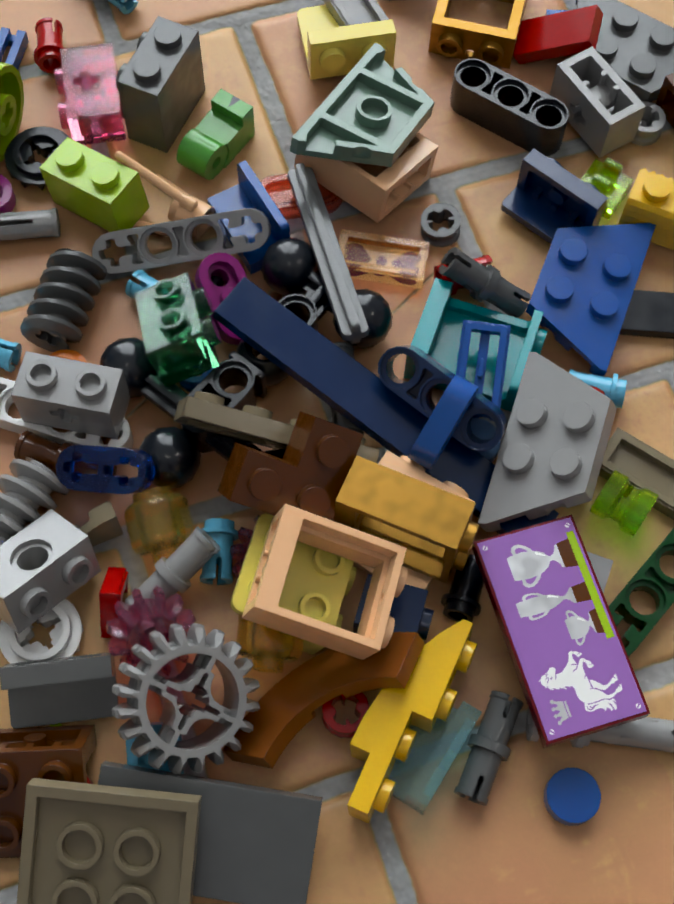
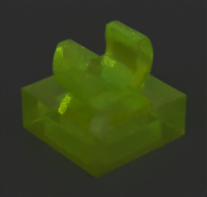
M607 157L604 163L595 159L581 178L582 181L591 183L600 193L608 197L602 217L608 220L628 194L634 179L621 173L623 170L622 164Z

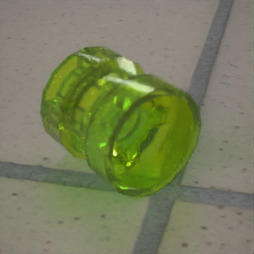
M614 470L596 498L590 512L601 519L610 517L618 523L621 531L634 537L659 495L647 488L638 489L630 485L627 476Z

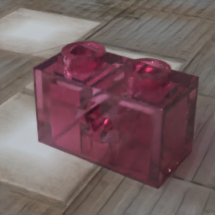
M112 43L60 49L62 67L54 68L58 94H65V102L58 103L62 129H70L73 140L83 145L127 140L124 118L122 117L119 91L116 88L118 69Z

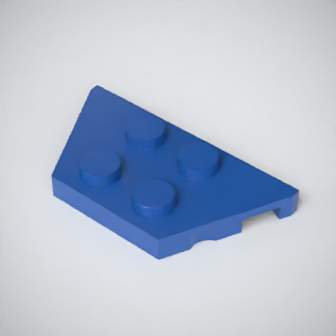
M636 223L557 228L526 312L531 317L534 310L544 312L540 325L548 328L553 333L555 340L567 351L573 348L591 365L589 372L594 375L604 376L607 372L656 226L655 224Z

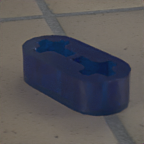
M73 445L64 449L59 455L56 463V473L60 482L65 487L75 491L133 494L143 492L149 488L154 480L155 465L149 454L137 448ZM82 460L85 463L98 464V473L82 474L74 471V464ZM130 462L131 466L138 467L137 477L128 479V476L113 474V465H127Z

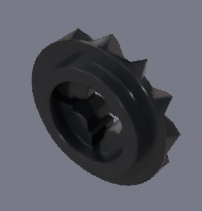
M46 126L30 128L16 135L7 146L5 152V164L11 178L19 180L24 188L30 185H37L43 191L46 183L39 169L42 164L35 162L33 151H36L38 155L41 154L44 158H48L69 136L59 129Z

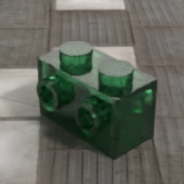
M188 272L173 278L160 280L155 285L134 293L145 353L165 387L191 377L199 376L208 370L220 366L215 346L222 344V340L213 318L209 316L214 314L212 303L204 287L195 288Z

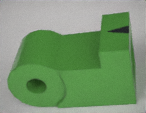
M220 89L212 98V109L195 128L188 131L183 137L177 151L178 163L206 180L214 179L223 168H226L255 135L253 106L223 89Z

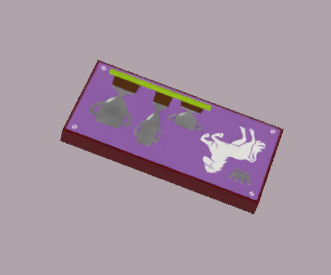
M572 514L473 542L472 550L543 748L636 721L650 714Z

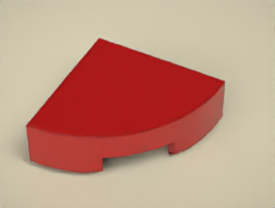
M108 567L99 592L101 638L119 639L123 633L125 617H123L122 597L124 593H128L129 571H126L124 567Z

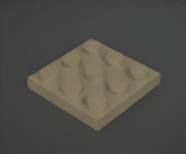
M32 778L26 785L17 904H192L202 795Z

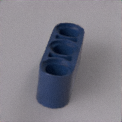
M413 345L390 348L381 356L378 362V374L384 385L427 418L430 417L436 407L432 401L434 387L437 384L449 385L455 374L423 350ZM399 354H405L414 361L415 373L409 381H402L394 374L393 362ZM477 392L452 436L474 451L484 452L490 450L504 438L507 428L506 416L498 406ZM486 414L494 420L496 433L493 438L483 440L472 433L471 420L474 415Z

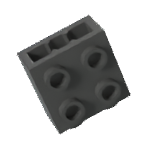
M158 16L150 30L143 32L140 36L137 49L128 64L124 63L120 67L116 76V88L119 91L122 117L125 119L129 139L166 153L169 151L205 91L198 30Z

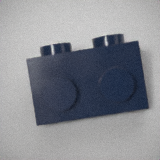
M533 148L523 159L517 186L502 201L501 210L551 244L557 228L598 226L608 197L600 193L591 183L582 181L564 169L555 159L548 158Z

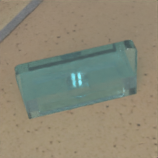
M463 701L459 709L452 708L446 722L437 718L431 733L411 725L410 729L417 731V736L406 762L396 759L388 778L396 782L392 796L423 815L482 712Z

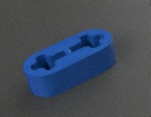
M457 374L454 376L408 455L409 459L428 470L434 467L477 394L478 386Z

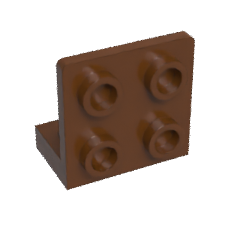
M95 725L0 729V858H19L21 856L26 785L32 778L87 783L86 764L96 747Z

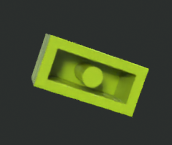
M69 137L39 167L54 203L109 232L132 228L150 208L137 171Z

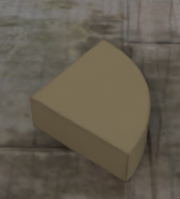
M110 501L91 509L88 513L90 520L82 527L74 525L89 536L92 547L123 535Z

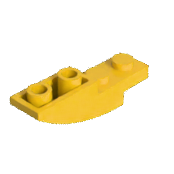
M463 619L427 642L421 651L405 689H381L365 713L350 742L351 756L366 762L347 804L350 816L369 824L375 810L381 813L385 812L396 785L395 781L388 779L396 759L406 762L417 736V731L410 729L411 725L431 733L437 718L445 722L447 721L458 691L450 688L457 670L467 673L478 644L470 641L473 627L472 622Z

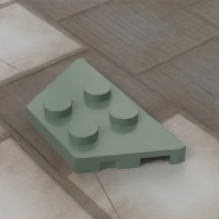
M374 43L293 135L290 152L297 155L391 167L431 117L435 102L423 89L413 84L412 78L402 67L394 70L384 60L386 50L380 44Z

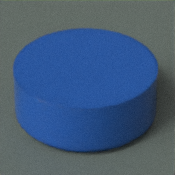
M565 768L558 771L550 778L544 789V804L548 813L559 823L568 826L580 825L591 819L598 811L601 803V792L596 780L588 772L579 768Z

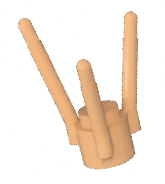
M121 151L115 152L114 156L119 162L137 171L140 177L174 199L167 215L169 220L175 221L215 213L213 206L189 195L161 174H154ZM138 220L132 228L156 223ZM197 225L193 230L192 237L201 239L206 234L210 225ZM161 231L153 232L154 234L168 236Z

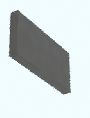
M104 761L101 764L98 785L202 795L193 896L240 904H306L323 797L187 774H173L169 771Z

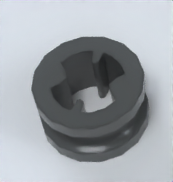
M447 203L429 205L421 215V235L423 239L435 247H447L455 243L460 236L461 216L458 210ZM444 220L448 221V229L441 227L438 231L433 230V222L440 224Z

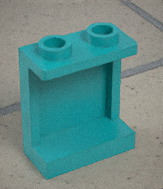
M435 277L411 345L423 350L456 375L463 319L511 325L500 408L512 412L529 352L541 353L548 332L539 328L544 312L534 310L532 319L527 321L451 298L453 283ZM471 332L465 379L473 384L481 333ZM491 334L482 393L490 401L492 398L500 337L499 335ZM406 356L404 378L410 380L415 373V364L409 356ZM437 384L434 388L445 391L448 385Z

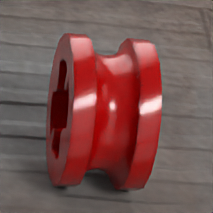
M363 693L348 698L341 694L322 705V720L325 728L332 735L339 738H352L370 707L367 697ZM340 700L343 706H345L346 700L355 702V715L359 719L353 724H350L349 719H346V725L337 723L335 721L337 711L333 705Z

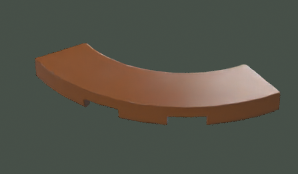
M393 632L386 648H381L380 651L364 660L332 649L322 652L291 671L275 684L258 701L261 709L255 712H248L244 719L253 724L254 730L247 733L238 729L234 735L240 741L241 750L234 751L225 746L223 752L232 761L273 769L290 741L307 723L316 717L314 710L341 694L348 698L376 689H405L425 642L417 632Z

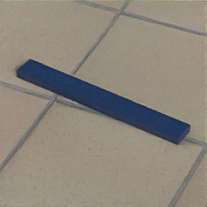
M244 276L214 310L213 318L398 457L402 455L408 456L429 418L387 388L379 377ZM452 436L431 470L424 468L425 473L442 483L450 481L463 488L469 498L476 503L473 515L477 518L480 517L495 465L480 453L466 447ZM553 510L548 515L529 520L524 515L500 523L501 529L496 532L504 534L554 520L559 513Z

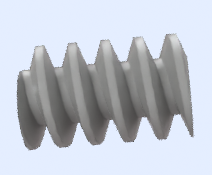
M26 457V461L13 459L9 465L13 476L7 474L0 475V545L24 529L26 522L32 523L41 516L37 511L39 506L47 509H56L57 505L49 495L52 490L63 495H67L70 491L54 472L30 457Z

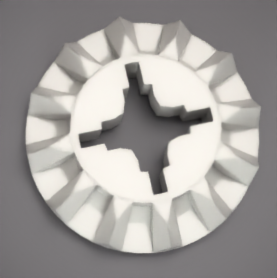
M66 598L43 617L36 620L37 624L41 623L45 628L51 625L55 626L49 633L52 639L51 644L53 645L50 649L46 645L43 646L39 641L29 644V641L35 636L32 624L18 634L3 620L0 622V649L10 664L71 657L75 652L80 651V640L84 629L78 611Z

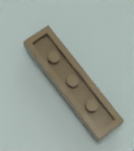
M196 391L194 397L187 396L178 402L174 422L275 450H286L297 419H291L290 424L273 420V412L257 406L244 405L242 411L223 406L225 401L223 397L201 391ZM363 437L357 456L377 463L380 450L365 446L366 439Z

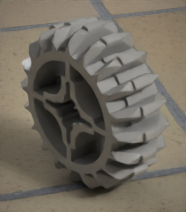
M193 623L186 637L182 625L171 624L168 631L169 642L159 631H152L149 633V641L153 650L149 652L143 646L135 644L131 651L140 660L137 666L134 667L124 662L119 665L118 670L131 678L128 685L118 683L112 686L113 694L127 698V702L117 704L112 708V715L117 719L131 718L118 729V734L124 740L136 737L130 751L138 758L149 753L148 764L151 767L160 769L168 760L169 770L173 774H181L188 761L191 770L195 773H200L204 770L206 755L213 763L220 765L224 764V755L221 750L224 745L234 751L241 750L240 741L234 735L238 729L247 733L254 730L253 724L243 718L246 711L255 712L261 709L258 702L247 698V693L256 691L260 685L256 679L243 678V676L250 672L254 664L248 658L237 659L242 646L235 641L224 644L225 633L223 631L213 629L206 636L204 625ZM197 653L193 663L187 662L185 668L177 676L166 678L156 674L172 659L185 654ZM214 664L220 671L224 683L223 705L218 704L211 695V684L215 676L211 670ZM171 687L179 692L182 690L196 694L195 699L205 703L206 707L201 708L193 703L191 706L182 704L177 701L178 697L167 692L166 688ZM148 689L156 692L163 701V711L159 719L163 725L158 735L153 730L147 715L146 699ZM200 719L215 721L202 734L188 740L177 741L180 734L186 735L189 728Z

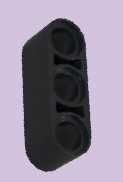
M477 58L461 61L454 70L450 105L457 114L529 152L534 148L543 155L550 156L560 149L569 119V110L562 101Z

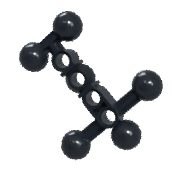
M297 238L280 239L270 245L262 259L261 271L264 280L274 292L285 296L279 300L280 304L318 331V321L328 311L332 314L333 311L311 246ZM357 289L356 293L369 326V334L361 338L360 343L352 345L356 348L374 347L387 336L392 327L393 315L389 303L381 294L370 289ZM333 314V323L336 332L341 337L338 325ZM136 337L120 338L108 345L100 360V365L123 369L130 398L143 395L172 419L175 417L178 402L187 396L194 397L196 391L221 396L225 399L223 406L242 411L244 405L256 406L257 398H264L267 395V386L277 385L289 376L270 360L256 358L261 353L242 339L236 351H232L229 354V359L215 366L189 394L160 373L161 364L158 354L148 342ZM233 385H239L245 388L241 392L235 394L227 393L224 391L226 388ZM179 423L181 429L174 426L161 427L146 435L139 448L137 461L140 472L151 484L163 489L180 488L193 479L200 465L201 453L215 451L225 460L229 461L235 442L261 452L263 451L253 443ZM267 450L264 453L283 459L285 450Z

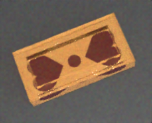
M341 229L338 242L351 278L423 289L430 242Z

